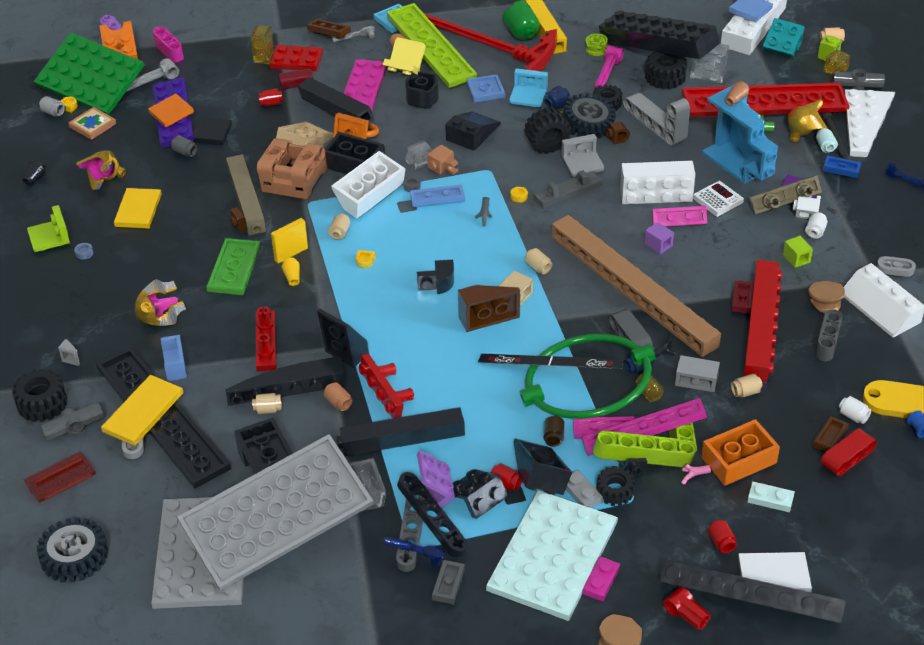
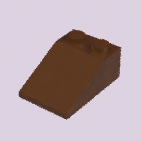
M474 285L459 289V319L466 332L520 318L519 287Z

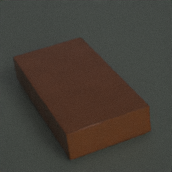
M830 416L813 441L812 447L827 452L841 441L848 430L849 424Z

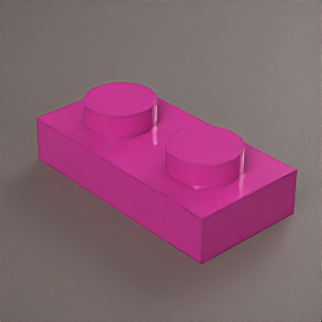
M600 556L583 587V594L603 602L620 570L621 564Z

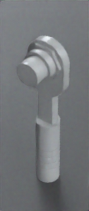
M368 26L360 31L350 32L341 39L332 36V41L335 43L360 35H368L370 39L375 38L376 30L374 26Z

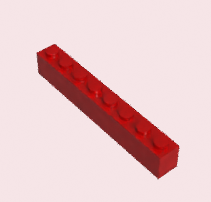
M757 260L744 376L755 374L757 377H760L761 381L767 382L768 375L773 374L774 362H770V360H774L775 349L772 346L775 347L776 335H773V333L777 332L778 322L774 320H778L779 308H775V306L779 307L780 295L777 294H780L781 283L778 281H781L782 270H779L780 262Z

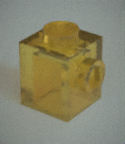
M835 50L826 57L824 72L831 75L834 72H846L849 67L850 55Z

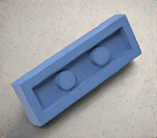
M462 185L410 190L412 207L465 201Z

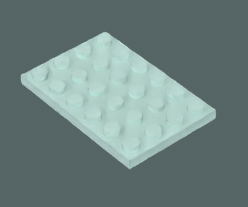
M538 490L488 581L486 591L569 621L583 594V587L612 535L618 517Z

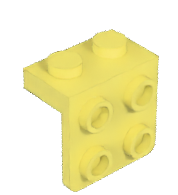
M396 38L391 59H384L383 65L391 72L397 73V71H402L404 75L409 76L412 73L418 75L426 45L421 42Z

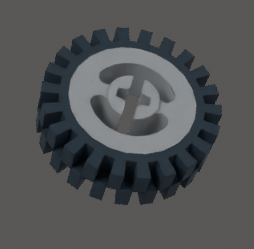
M75 517V521L72 523L71 518H67V524L63 525L61 521L56 522L57 528L51 525L48 527L49 532L44 531L42 533L43 538L38 540L37 555L43 572L45 571V574L48 577L51 576L55 581L60 578V582H66L67 577H69L71 583L75 582V577L79 576L80 581L85 580L84 574L87 573L89 577L93 576L92 569L98 572L101 569L100 564L104 565L106 562L108 546L105 534L100 525L97 526L94 521L90 523L89 519L84 518L81 523L80 517Z

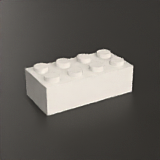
M693 161L622 163L620 183L622 204L693 202L695 183Z

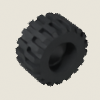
M652 52L646 59V81L656 88H677L685 82L687 59L682 56Z
M554 107L539 109L538 112L532 113V116L527 119L528 122L525 123V135L533 148L539 153L544 152V154H548L549 152L553 153L555 150H560L562 140L570 139L571 126L562 112Z
M40 369L39 371L33 370L31 373H25L13 385L12 393L19 415L26 420L31 419L32 422L37 420L43 422L46 419H53V416H58L60 411H63L65 405H67V395L62 378L51 370L45 371Z

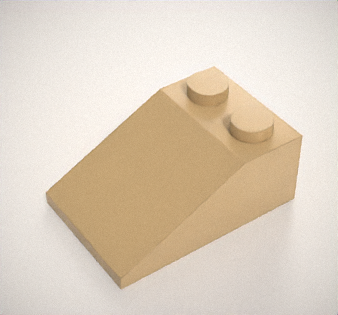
M302 122L278 127L276 138L290 140L292 144L306 146L308 143L324 145L333 137V133L311 123Z

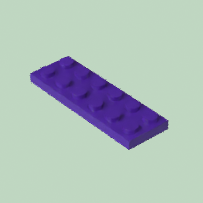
M184 77L153 84L155 104L174 94L179 95L189 104ZM191 114L168 127H164L157 120L161 148L171 146L172 140L179 135L194 141Z

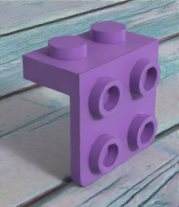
M419 451L417 459L422 483L427 486L428 492L439 506L443 508L455 499L450 468L445 462H441L432 455Z

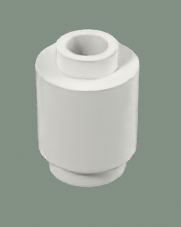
M817 212L810 217L805 229L809 237L818 239L823 236L827 225L826 216L823 213Z
M852 396L844 398L839 405L840 413L856 423L864 424L871 414V409L868 408V405Z

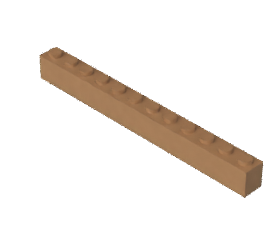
M567 215L552 223V238L701 357L719 347L721 333L716 328L712 327L689 307L685 306L676 297L654 282L652 278L645 275L639 268L635 267L626 258L596 237L577 220Z

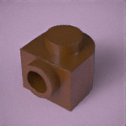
M613 122L606 129V136L613 144H619L628 140L630 132L622 122Z

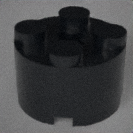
M420 71L418 75L413 76L412 73L406 78L405 87L408 105L429 109L438 101V79L435 78L433 73Z

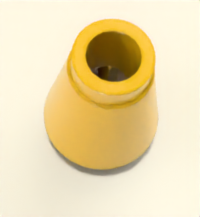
M295 258L285 259L282 264V270L289 285L296 286L300 283V264Z

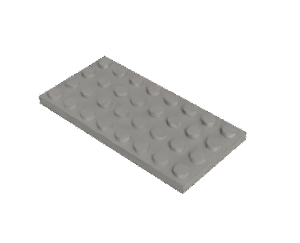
M330 434L177 516V519L221 591L374 504V501Z

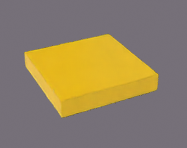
M302 218L271 233L274 260L277 263L308 249L305 220Z

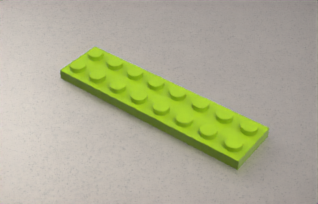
M415 3L387 12V18L404 37L426 45L423 59L448 88L463 84L467 79L477 78L475 70Z

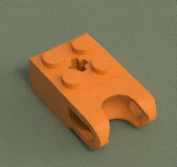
M131 21L123 22V27L118 30L109 29L107 24L99 25L103 46L138 59Z

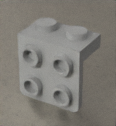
M595 134L562 140L561 157L571 176L576 177L577 173L582 170L585 173L604 171V165L596 152L597 137Z

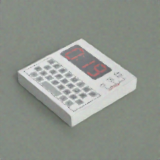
M721 181L693 194V199L700 205L706 206V209L716 217L741 205L744 201L743 197Z

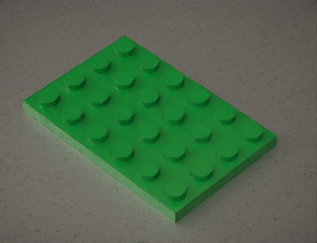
M70 32L34 80V83L63 97H74L77 103L89 108L95 107L110 115L145 64L143 61Z

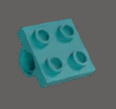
M774 18L763 44V49L794 57L795 52L801 46L805 26Z

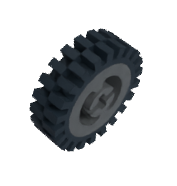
M580 93L579 96L573 95V98H568L564 106L563 115L571 126V133L575 134L578 132L577 136L579 137L582 134L585 136L595 134L598 138H602V135L606 136V129L609 128V124L615 121L616 113L613 105L609 104L608 100L603 102V97L601 96L597 99L595 94H593V97H590V93H586L585 96L583 93Z

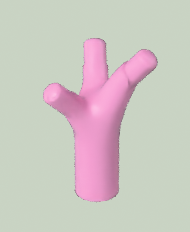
M686 464L682 471L689 473L683 478L681 483L684 485L696 475L711 473L710 466L693 467Z

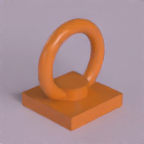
M337 113L335 114L333 138L338 132L367 139L377 136L379 128L373 123L368 124V120Z

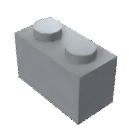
M680 355L675 386L715 393L720 362Z

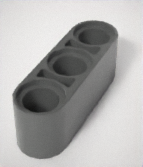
M629 309L609 315L610 325L617 336L627 338L640 347L650 343L653 348L651 337Z
M831 309L825 313L816 349V357L821 361L827 362L833 359L842 322V313L838 310Z

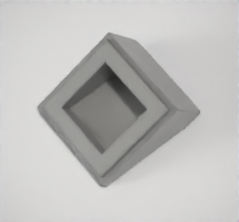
M65 339L58 347L62 362L79 366L77 350Z

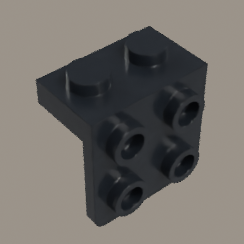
M473 469L467 472L466 476L461 480L453 482L455 497L464 499L471 517L475 519L508 497L501 478L497 474Z

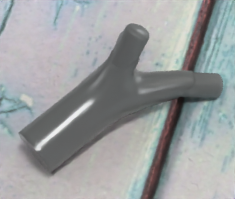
M489 197L482 198L481 210L475 216L476 219L482 216L483 226H486L487 216L489 218L492 217L489 212Z

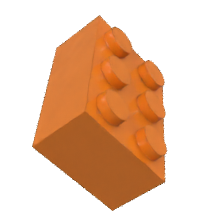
M755 419L703 441L701 458L710 466L722 484L726 486L776 464L780 446Z

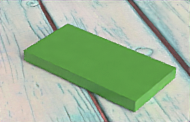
M225 238L207 284V292L244 295L261 248V242Z

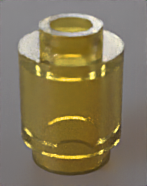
M641 374V375L637 378V380H636V385H637V386H638V384L640 383L643 374ZM651 375L650 381L642 394L648 401L654 402L662 397L664 388Z

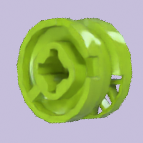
M603 34L587 36L585 44L588 50L586 52L592 56L604 55L608 43L607 37Z

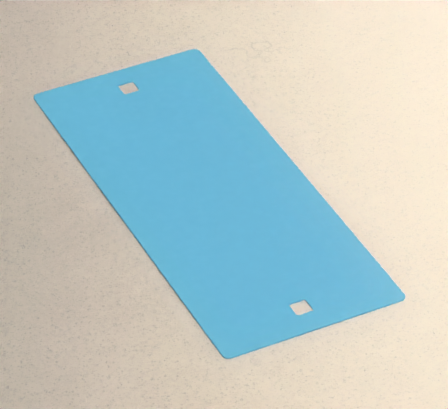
M489 170L422 181L420 189L462 185L465 201L418 206L415 211L401 213L398 208V202L411 200L410 192L405 191L403 185L357 219L343 209L337 197L312 201L308 204V210L342 321L349 324L367 340L369 355L377 366L390 363L395 364L396 375L385 377L394 391L411 388L414 392V400L402 402V417L458 407L462 411L465 422V436L381 450L402 520L406 498L397 487L400 475L404 472L415 474L422 483L417 459L419 451H423L432 455L435 459L445 462L450 468V476L453 483L464 478L466 473L473 469L491 473L495 465L498 466L500 463L518 471L513 443L515 438L551 447L546 444L543 438L544 421L546 418L554 415L542 411L534 404L525 407L519 391L525 389V377L530 365L478 363L481 354L538 356L550 346L565 340L536 271L525 262L526 248L494 175ZM483 197L490 198L489 212L492 215L491 218L487 216L486 226H483L482 216L478 219L475 218L481 210ZM345 214L350 219L349 229L343 239L336 240L329 235L328 229L335 216ZM357 251L376 252L374 264L368 268L357 266L355 258ZM453 259L454 285L449 291L437 294L436 289L418 290L417 272L435 271V260ZM514 271L533 279V293L520 306V318L466 332L459 319V289L474 285L499 286ZM569 347L551 355L573 357ZM359 364L356 365L372 422L393 419L386 412L382 402L377 399L376 393L369 387L365 377L360 374ZM540 365L537 368L533 377V386L537 384L541 386L545 397L543 402L550 406L570 411L596 409L578 367ZM562 418L565 422L564 440L561 445L551 448L572 473L579 470L596 489L597 477L601 471H606L608 467L613 469V466H617V469H619V461L601 459L594 454L588 456L583 439H574L573 419ZM522 482L521 487L526 501L507 505L505 500H503L477 519L471 517L464 499L455 497L442 510L463 537L469 539L518 528L537 491L540 489L536 491L530 490ZM615 483L608 485L609 487L614 489H619L623 487L622 485ZM566 490L564 495L556 493L554 495L577 503ZM603 500L602 503L592 509L601 510L614 506H611V503L605 504ZM413 507L409 509L411 512H416ZM427 511L430 517H437L435 512ZM423 521L419 549L441 545ZM410 523L406 527L408 529H415L417 525ZM439 527V530L443 533L450 532L446 527ZM408 540L410 546L415 544L414 541Z

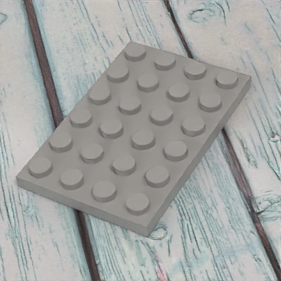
M212 497L163 499L151 602L153 609L242 605L244 578L220 591L177 519V516Z

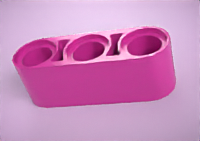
M165 27L154 28L155 46L172 62L182 61L184 56L181 42Z

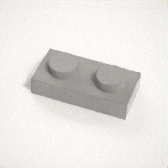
M579 470L572 473L566 491L578 504L593 508L603 502V496L600 495Z

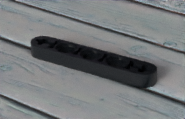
M411 472L402 473L397 483L401 493L447 553L453 557H461L467 548L466 539L418 477ZM420 495L424 497L425 501H418L414 496ZM427 511L435 512L437 517H430ZM439 527H446L450 532L443 533L439 530Z

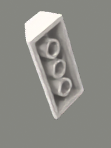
M378 151L333 184L331 188L343 209L357 219L403 184L405 168Z
M872 263L857 270L844 286V298L893 338L922 322L924 304Z

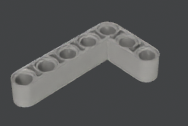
M639 92L623 99L624 108L670 146L687 139L690 105L685 98L668 104L666 113Z

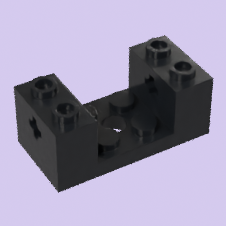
M274 417L234 431L238 454L245 467L250 465L254 475L293 454Z

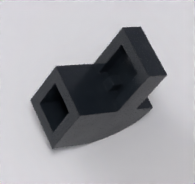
M453 259L435 260V271L417 272L418 290L436 289L437 294H442L449 291L454 285Z

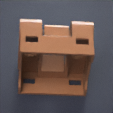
M279 138L273 139L257 164L262 192L307 200L311 196L312 188L321 174H325L328 169L325 147L323 145L308 143L306 146L292 144L290 140ZM296 187L303 188V191L296 190Z

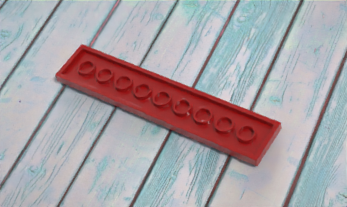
M841 83L749 86L747 98L749 107L759 115L789 114L795 108L805 106L820 99L823 100V105L818 109V113L846 112L850 108ZM730 86L682 88V97L690 105L689 117L718 116L719 108L707 101V99Z

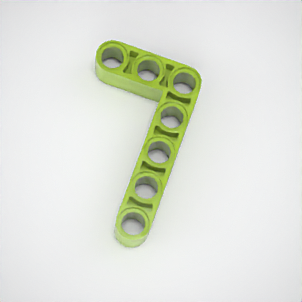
M693 422L669 430L670 438L601 431L593 446V454L601 459L626 461L629 458H646L647 464L685 467L686 464H691L697 451Z

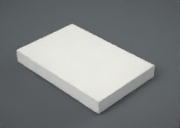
M805 552L738 554L741 576L811 592L812 586Z

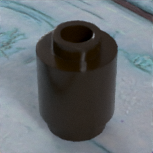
M551 416L544 421L543 438L546 444L551 447L561 445L564 440L565 422L562 418Z

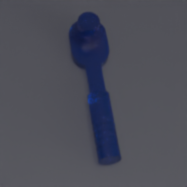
M890 162L885 170L888 176L894 178L901 177L924 187V179L903 173L901 169L896 168L895 162Z
M385 536L384 545L423 553L424 556L431 558L433 565H439L440 561L445 557V551L438 547H423Z

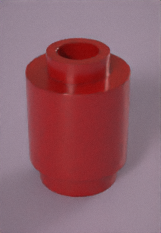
M278 88L258 93L261 106L281 105L280 101H283L282 91H278Z
M502 463L498 466L495 465L491 470V473L500 476L504 488L509 491H517L522 484L518 471Z
M720 520L712 522L707 532L717 550L724 554L733 551L737 546L736 537L728 523Z

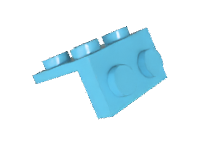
M516 68L514 72V88L509 102L515 105L541 107L548 89V72Z

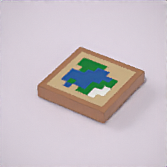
M92 107L68 122L70 128L92 140L114 126L116 119Z

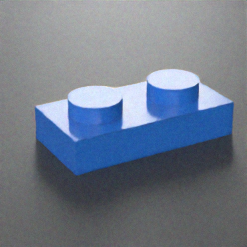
M827 156L823 171L858 178L862 162Z

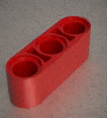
M857 429L829 449L823 455L821 464L835 475L840 476L869 455L876 447L877 441L863 430Z

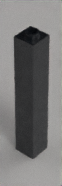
M309 77L297 85L303 100L333 115L337 113L368 120V124L374 121L370 106Z
M458 407L341 427L337 443L338 448L343 449L344 456L465 436V422L461 408Z

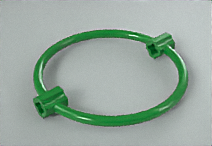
M586 334L560 341L544 350L538 356H551L561 349L585 342L602 341L617 343L631 349V357L636 367L643 364L642 379L630 394L611 405L593 410L570 411L559 409L543 402L545 397L539 384L533 386V377L540 365H530L525 377V389L519 391L525 407L534 404L548 414L568 419L595 418L618 411L637 399L647 387L651 378V361L656 359L650 343L640 347L627 338L611 334Z

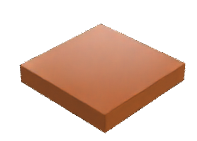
M177 94L148 108L149 113L164 127H168L194 112L193 107Z

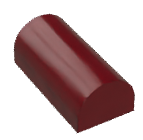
M310 68L278 74L282 90L295 88L309 77L313 79Z

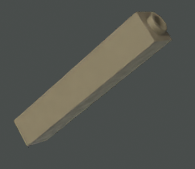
M243 154L227 157L228 173L240 211L245 217L248 236L266 232L264 216Z

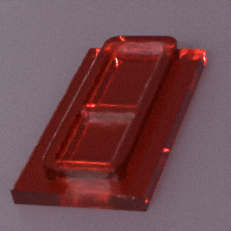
M80 451L24 479V482L40 503L95 475L96 472Z

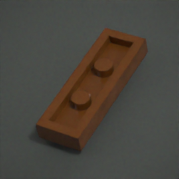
M316 19L306 24L309 31L325 34L326 36H334L338 39L344 38L345 35L351 32L350 26Z

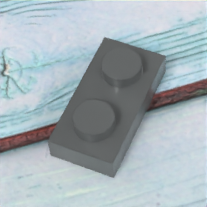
M443 560L432 593L433 601L454 605L465 571V564Z

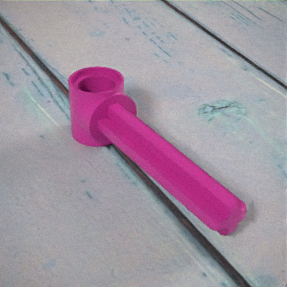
M607 46L604 57L606 62L594 85L595 88L606 84L614 65L618 62L621 63L624 54L623 48Z

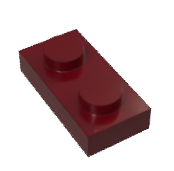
M735 280L732 312L751 314L753 282Z

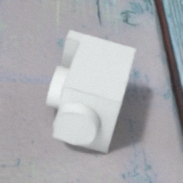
M799 196L798 200L794 199L793 210H796L795 217L810 219L814 213L819 212L821 196H817V199L807 196Z

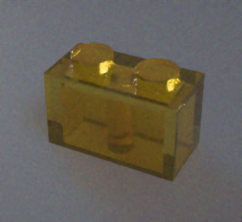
M255 25L250 36L254 63L269 64L274 53L271 27Z

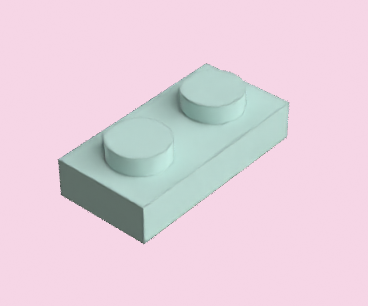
M752 482L748 503L790 512L795 491Z

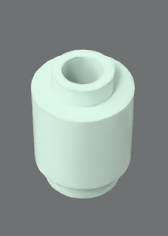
M823 128L817 132L816 140L821 150L825 153L833 152L837 148L838 142L832 131Z

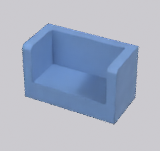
M180 335L161 338L167 381L187 378Z

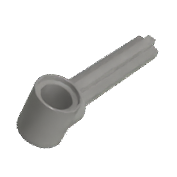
M163 59L158 69L135 78L127 91L160 77L174 79L179 75V69L171 59Z

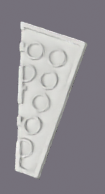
M845 90L844 93L850 106L846 111L850 156H868L878 130H880L886 113L894 99L895 92Z

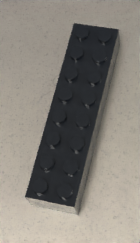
M619 10L599 25L600 34L607 37L608 44L699 60L720 44L716 26L707 23L701 24Z

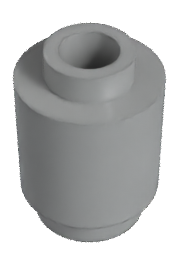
M48 96L42 98L39 103L42 112L55 117L61 116L65 111V106L61 101Z

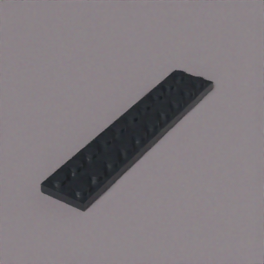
M131 347L96 364L98 371L124 402L149 375L155 376ZM177 401L148 431L194 489L231 470L229 462Z

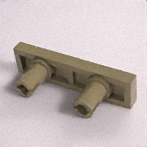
M813 175L750 196L749 200L753 214H758L792 203L794 199L798 200L799 196L811 197L822 193L818 175Z

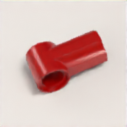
M679 587L663 601L667 612L675 617L681 616L697 630L703 629L710 620L711 614L693 600L691 593L684 587Z

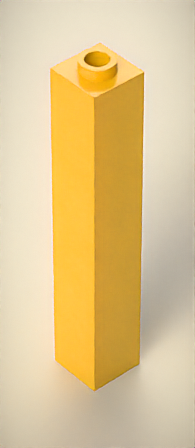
M520 0L526 1L536 14L540 22L538 32L540 37L546 36V31L557 29L558 38L553 54L566 52L567 38L542 0Z

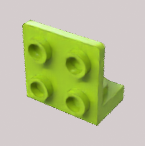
M59 205L52 207L51 222L27 228L34 252L70 243Z

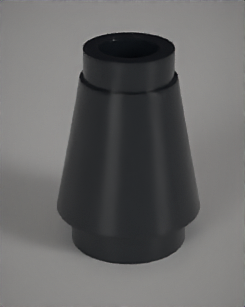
M38 160L30 162L22 181L30 186L45 173V165Z

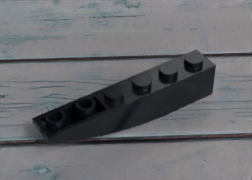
M338 356L293 364L244 380L225 389L228 406L252 402V399H256L257 394L275 393L285 397L325 390L327 385L335 382L345 387L346 381L342 358Z

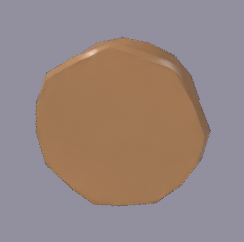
M831 281L814 282L808 289L811 297L810 303L823 314L831 309L839 311L841 300L845 296V289L842 284Z
M612 614L602 621L598 629L601 635L598 645H640L642 628L630 617Z

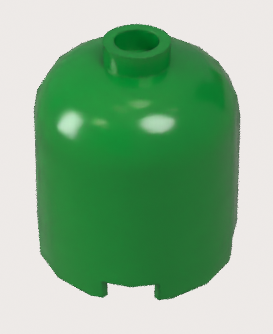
M526 1L514 2L512 7L505 9L502 20L516 39L527 41L538 34L540 22Z

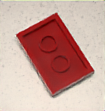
M276 45L270 61V69L303 70L310 68L311 71H317L323 55V48Z

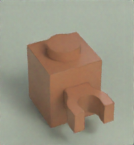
M440 145L427 154V164L430 170L439 175L446 170L452 175L458 172V169L455 168L458 165V161L454 160V151Z

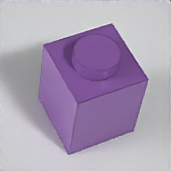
M657 222L645 230L644 244L657 253L662 254L673 246L674 232Z

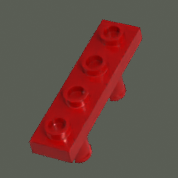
M259 307L256 312L257 371L276 369L275 310L270 311L268 307H264L265 311H263L262 307Z
M369 353L361 355V363L359 364L360 374L365 377L369 387L374 390L377 399L382 402L386 412L393 419L402 417V402L414 400L413 390L411 388L401 391L393 390L385 377L396 375L394 363L377 366Z

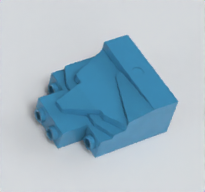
M732 85L707 99V101L719 109L715 144L702 150V154L744 184L754 180L756 177L762 181L772 176L775 172L778 146L765 136V121L747 104L748 95L733 106H729L725 102V98L733 87Z

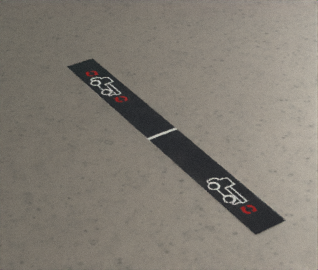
M481 354L478 363L621 369L624 359L507 354Z

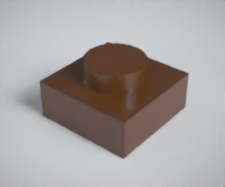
M237 207L230 209V222L232 226L236 227L240 233L246 231L244 215Z

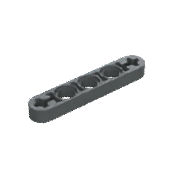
M418 495L416 500L425 501L424 497ZM407 499L396 555L397 567L403 572L412 571L416 567L423 520L417 512L409 511L412 506ZM410 523L417 525L415 529H408L406 526ZM407 540L415 542L412 546H405L403 543ZM405 554H409V560L405 563Z

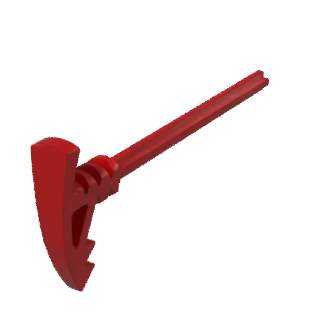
M425 14L435 27L513 54L514 59H520V61L529 64L524 67L525 70L542 71L552 57L557 44V29L546 31V36L540 37L541 43L529 48L522 44L515 46Z

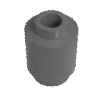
M180 135L171 142L172 150L185 157H193L198 149L193 141Z

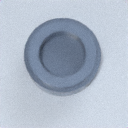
M80 243L74 248L78 259H88L94 253L93 247L89 243Z

